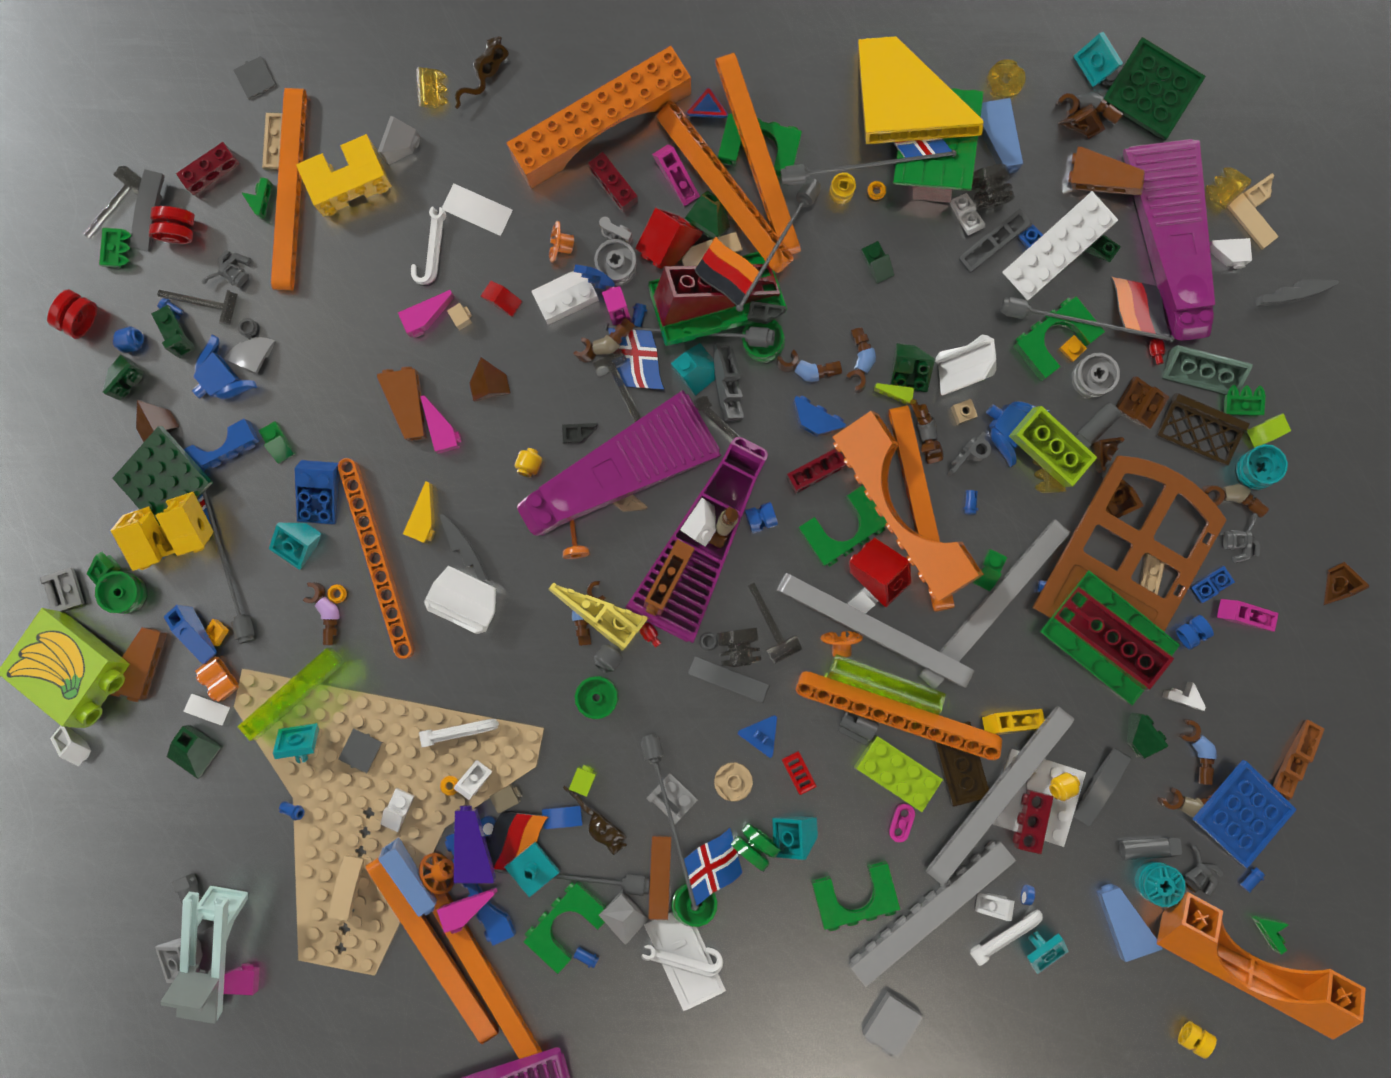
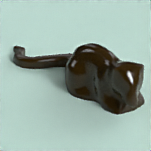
M501 36L486 41V50L473 63L476 76L479 79V85L475 89L463 87L456 91V109L461 106L460 97L462 94L479 95L483 93L486 88L485 78L492 77L498 71L500 63L508 57L509 52L502 45Z
M565 785L563 786L564 790L569 792L581 808L591 815L588 831L595 841L605 845L613 855L627 846L623 842L627 836L602 814L587 806L578 794L569 790Z

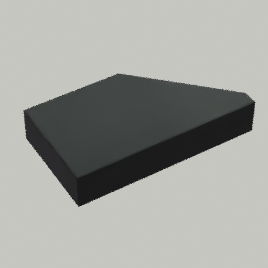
M751 301L747 321L768 324L784 314L786 306Z
M562 424L563 444L583 443L598 427V424Z

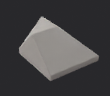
M624 890L599 914L624 944H627L649 920L634 901L625 894Z

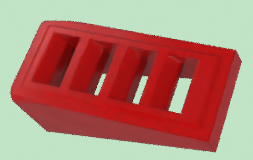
M799 751L781 759L799 795L817 787ZM797 758L799 759V762L791 766L788 765L789 762ZM802 765L803 769L792 773L791 770ZM806 773L807 776L796 781L795 777ZM807 780L810 781L809 784L800 788L799 784Z

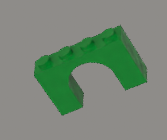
M728 113L718 159L722 164L736 167L742 141L733 115ZM757 118L763 136L772 140L776 146L777 156L774 170L776 176L781 178V169L795 163L802 131L794 126L784 127L780 126L777 122L767 123Z
M1077 296L1072 300L1067 298L1060 304L1062 308L1057 312L1055 309L1050 312L1097 322ZM1045 316L1047 319L1043 323L1038 321L1030 327L1032 330L1030 333L1026 334L1024 332L1015 339L1017 343L1013 347L1042 382L1061 367L1045 346L1044 338L1048 328L1056 325L1068 327L1085 347L1105 332L1104 329L1095 325Z
M863 485L845 497L859 521L858 531L852 539L847 541L833 540L825 533L815 517L798 528L822 566L826 564L828 567L838 562L837 557L842 554L846 557L855 551L853 549L855 545L859 543L862 546L870 541V535L873 533L879 535L886 530L884 527L887 523L885 517H880L875 509L877 505L873 500L870 501Z
M886 861L867 866L873 893L870 901L859 909L845 908L837 901L830 876L811 881L824 930L835 931L845 924L847 926H854L859 924L858 921L860 920L872 921L877 919L879 915L891 916L896 914L897 910H900L889 865Z
M577 881L575 884L571 882L564 890L566 894L562 898L558 896L551 904L553 907L549 913L545 911L538 918L540 923L535 928L531 926L524 934L526 938L523 942L557 974L569 963L573 955L555 939L552 930L554 919L561 913L572 911L581 914L597 930L605 923L599 914L606 906L580 881Z

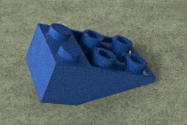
M301 460L295 467L297 522L336 523L339 463Z

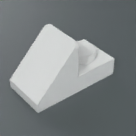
M864 587L847 604L866 614L875 606L878 600Z
M1187 682L1184 693L1174 688H1171V691L1164 690L1162 698L1196 710L1205 711L1204 702L1193 682Z
M476 760L457 782L454 789L470 800L478 792L492 771Z
M396 788L388 807L383 811L380 824L399 832L415 796Z
M978 892L975 911L1002 920L1012 921L1015 901L1007 899L1006 896Z

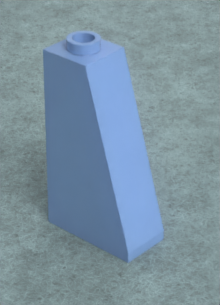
M1006 98L983 102L981 119H983L982 137L1000 172L1015 173L1022 166L1023 160L1011 100Z
M397 838L383 847L378 860L418 917L422 914L428 915L435 909L434 906L437 899L421 882L419 869L401 839Z
M1106 884L1101 887V890L1097 891L1119 956L1123 961L1128 962L1163 949L1157 945L1156 937L1118 886Z

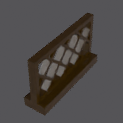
M1174 393L1171 399L1172 403L1157 436L1228 466L1244 431H1247L1250 423L1180 393ZM1175 406L1182 408L1184 417L1175 420L1173 416ZM1193 415L1200 416L1202 424L1192 427L1189 417ZM1186 419L1189 429L1179 432L1176 422ZM1215 422L1218 424L1220 431L1210 435L1207 424ZM1173 424L1177 434L1168 436L1163 434L1166 426ZM1204 426L1207 436L1197 440L1194 429ZM1229 430L1238 432L1235 440L1227 441L1224 432ZM1191 431L1194 441L1186 444L1183 442L1181 435ZM1221 434L1225 444L1215 447L1211 437ZM1208 439L1212 449L1207 451L1201 450L1198 442ZM1226 446L1228 455L1224 460L1219 458L1216 450Z

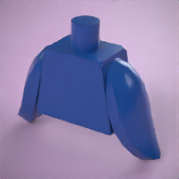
M213 334L196 360L194 378L198 381L199 385L192 392L199 399L206 393L215 398L229 399L250 389L257 388L255 381L240 380L218 354L220 342L219 338Z
M1021 401L1003 405L1001 409L992 404L986 412L993 418L989 425L992 442L1010 468L1017 461L1014 451L1017 444L1009 435L1029 411L1036 407Z

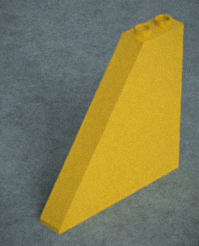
M896 36L858 39L866 144L982 135L983 119Z

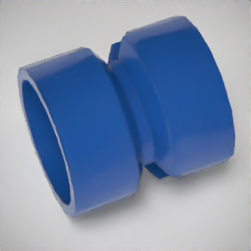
M771 502L760 505L759 509L753 507L745 510L752 534L762 531L763 527L771 528L778 525Z
M1197 615L1189 621V624L1185 623L1175 630L1179 640L1188 650H1192L1200 645V640L1206 641L1214 636L1212 627L1201 615Z

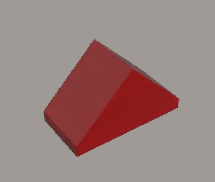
M493 281L489 282L480 296L511 317H513L522 303V300L506 287Z

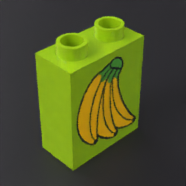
M41 608L1 665L0 676L62 727L86 728L96 723L101 717L102 708L100 707L107 696L121 688L125 681L123 673L130 663L66 612Z

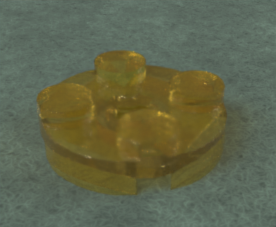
M1004 59L998 61L992 66L987 75V86L990 89L991 95L1003 99L1017 96L1025 84V72L1013 60ZM1004 75H1007V78L1011 79V81L1004 83L1002 78Z

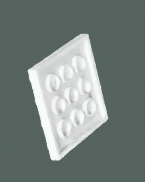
M1010 748L1004 771L1020 751ZM1044 759L994 821L993 825L1017 832L1019 826L1017 824V816L1019 812H1022L1021 798L1023 793H1026V789L1052 795L1049 790L1051 779L1064 772H1068L1079 779V793L1066 801L1053 798L1044 840L1064 847L1086 772ZM1035 797L1032 800L1033 807H1037L1040 804L1039 797ZM1031 816L1028 819L1029 826H1033L1036 823L1035 816Z

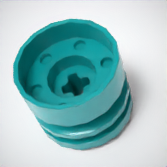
M1263 444L1240 457L1236 465V474L1238 480L1244 486L1253 490H1261L1277 483L1285 476L1288 462L1285 454L1274 445Z
M1149 861L1137 870L1135 886L1138 893L1144 899L1160 907H1171L1178 904L1183 898L1186 890L1185 880L1176 868L1160 861Z

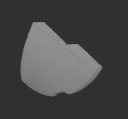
M255 337L243 343L240 342L230 350L224 360L258 374L265 357H269L276 341L264 337Z

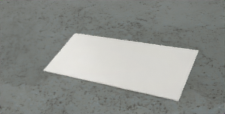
M454 183L442 206L444 211L500 236L513 211Z

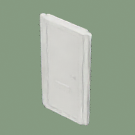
M672 911L668 912V920H651L644 924L655 949L714 965L709 953L705 951L706 946L697 927L685 926L679 923L673 916ZM662 964L683 1011L726 991L719 974L708 977Z

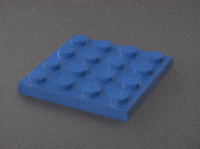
M1242 760L1193 817V820L1243 867L1248 868L1297 809L1247 761Z

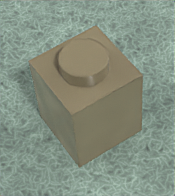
M511 784L489 797L499 814L521 802L520 797L522 795L519 788Z

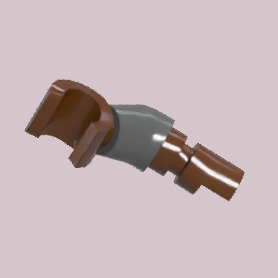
M1089 92L1077 97L1071 93H1066L1055 104L1060 106L1062 102L1066 101L1071 105V110L1066 113L1067 117L1071 116L1077 108L1081 110L1091 103L1097 113H1103L1102 116L1114 124L1123 115L1112 104L1107 105V101L1103 99L1104 96L1096 92Z
M912 399L910 404L917 417V426L922 442L925 443L922 444L921 449L922 453L926 455V462L931 464L942 461L944 455L942 446L937 441L935 419L928 413L929 410L926 404L918 405L917 400Z

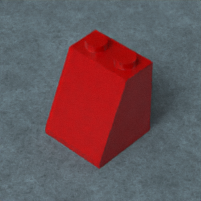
M655 207L635 249L641 252L640 256L644 259L652 260L653 265L657 268L663 269L664 266H675L702 236L703 231L692 227L681 216Z
M875 537L870 542L865 543L862 550L858 554H854L849 561L850 573L886 608L911 584V564L908 559Z

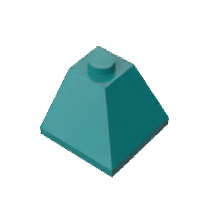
M701 343L685 351L671 363V368L695 396L716 380L714 359Z
M279 522L276 524L269 550L300 570L318 546L321 533L307 523Z
M817 817L772 818L773 842L781 849L776 857L799 860L807 859L818 838Z

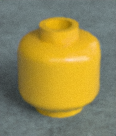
M535 449L521 450L514 464L517 473L529 478L532 475L538 474L542 458Z
M1064 772L1051 779L1049 790L1055 799L1066 801L1078 795L1080 782L1076 776Z

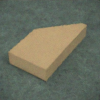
M1273 173L1243 193L1255 208L1271 197Z
M634 495L613 503L622 512L646 510L648 508Z

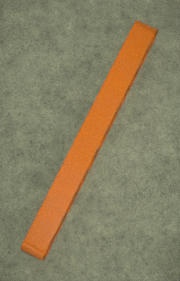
M735 53L716 58V67L770 227L780 238L791 217ZM792 224L782 242L790 253L794 255L801 252V248Z
M285 88L283 97L271 286L273 290L293 291L295 285L302 177L296 164L303 162L307 107L306 90L299 88Z
M668 101L656 114L658 121L766 261L779 237L681 109L674 102ZM781 242L768 264L776 273L782 272L793 261L792 254L783 242Z
M909 406L889 409L888 413L893 436L899 444L896 450L915 532L925 538L940 542ZM930 595L934 612L954 608L953 595L941 601H938L937 598L933 599Z
M344 458L338 464L339 474L391 644L398 658L407 659L414 655L415 647L358 463L349 458ZM348 463H352V470L346 473L345 466ZM357 481L358 488L352 491L350 485L352 482ZM362 499L364 505L362 508L357 509L356 502ZM368 517L369 524L363 527L361 524L362 519ZM373 535L375 542L372 545H368L367 538ZM376 553H378L381 558L377 564H375L372 559ZM380 572H385L386 579L383 582H380L378 579ZM386 590H390L392 593L389 600L384 598ZM392 608L397 610V616L394 619L389 616ZM398 626L403 629V634L400 637L395 635V629ZM403 645H407L409 648L407 655L401 654L400 649Z
M809 671L802 672L799 676L796 692L802 697L989 760H997L1001 756L1002 738L997 734Z
M378 858L367 864L366 869L480 1044H484L499 1034L495 1022L425 915L422 914L418 917Z
M430 878L425 881L431 887L434 879ZM439 882L435 890L444 891ZM449 893L443 895L434 894L437 901L432 912L441 927L437 909L454 902ZM467 923L462 927L463 930L451 934L450 931L446 932L447 938L518 1058L521 1059L542 1052Z

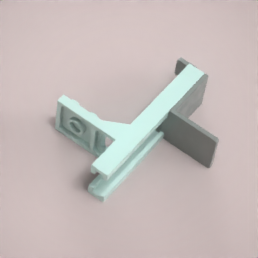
M210 886L200 902L199 893L190 891L183 899L180 972L161 1000L162 1006L177 1008L176 1017L215 1024L223 1011L226 942L234 920L248 900V892ZM202 919L214 921L212 967L208 974H205V970L200 969L199 971V965L196 964L197 927Z

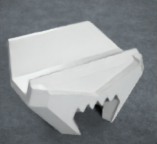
M981 335L966 346L938 353L935 362L938 364L942 396L985 380L995 374L997 369L993 338Z
M447 566L433 582L424 600L427 611L473 633L479 634L487 631L495 614L496 588L453 567Z

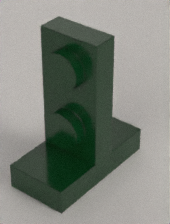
M166 305L151 313L165 340L162 344L167 351L181 358L196 350L194 344L185 336L171 306Z

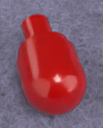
M1154 338L1149 343L1150 355L1152 358H1155L1156 365L1164 364L1165 344L1162 339Z
M644 623L639 630L641 636L648 643L651 641L655 648L662 644L657 638L659 635L658 631L651 623Z

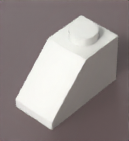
M1250 238L1212 240L1210 242V253L1226 267L1233 266L1234 269L1246 267L1245 265L1252 261Z
M701 498L680 530L706 546L716 531L715 506Z
M60 726L50 738L59 757L77 766H80L90 755L91 749L88 743L69 727Z

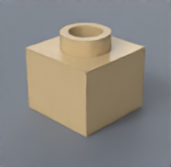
M459 303L447 310L459 331L472 323L470 320L472 314L467 306L463 308Z
M972 399L951 407L957 425L978 417ZM967 408L969 413L964 414L962 409Z

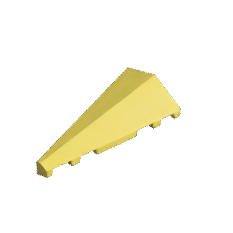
M553 583L548 589L611 643L618 646L621 651L627 647L648 619L644 615L641 616L592 596L580 594L572 589L558 586L556 583Z

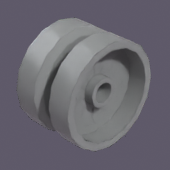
M611 239L602 243L596 250L594 257L596 269L610 277L615 286L625 285L633 279L637 270V262L631 245L624 240Z
M1093 353L1086 356L1074 367L1072 372L1074 389L1086 398H1099L1107 394L1118 384L1120 378V369L1117 362L1111 356L1104 353Z

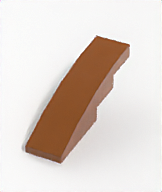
M1308 719L1305 720L1295 737L1273 784V787L1287 800L1292 799L1298 782L1303 780L1308 764L1313 762L1325 730Z
M652 836L649 920H668L671 837Z

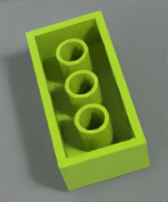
M1042 406L1033 407L1009 435L1017 445L1063 487H1073L1097 458Z
M874 735L854 768L921 812H923L943 781L942 778L876 735Z

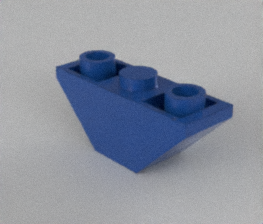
M804 396L795 397L793 403L800 428L816 437L844 429L846 424L841 417L835 414L831 416L826 413L827 410L820 405L816 407L810 404L811 401Z

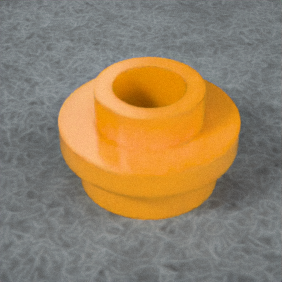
M874 181L869 184L867 193L871 199L880 200L886 194V186L880 181ZM877 188L880 190V193L876 194L873 190Z
M332 585L328 589L327 597L333 603L339 604L346 599L347 591L342 585ZM336 591H340L341 593L340 597L338 598L335 597Z
M454 776L443 778L440 783L441 791L449 796L456 794L458 791L454 787L459 780ZM448 782L453 784L452 789L447 788Z

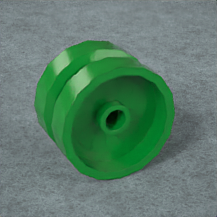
M772 320L768 324L755 322L746 325L742 334H746L750 327L770 328V330L775 332L774 344L768 347L749 346L745 338H742L745 351L751 359L760 363H768L781 355L785 346V337L781 325L776 320Z
M111 571L106 573L98 580L95 587L97 604L109 613H133L143 606L147 597V588L144 581L138 575L131 572Z
M593 676L585 679L577 687L575 693V705L579 712L591 719H602L610 715L617 707L619 700L615 684L602 676ZM594 694H598L600 696L599 701L593 700V697H595L593 696Z
M748 822L743 827L742 833L749 841L741 836H736L731 845L752 865L764 872L770 863L762 853L764 852L769 857L775 858L781 849L768 835Z
M684 884L675 890L671 898L670 907L673 916L679 923L685 926L700 927L708 924L714 918L718 902L715 893H712L697 905L699 908L696 911H693L691 909V899L687 884Z

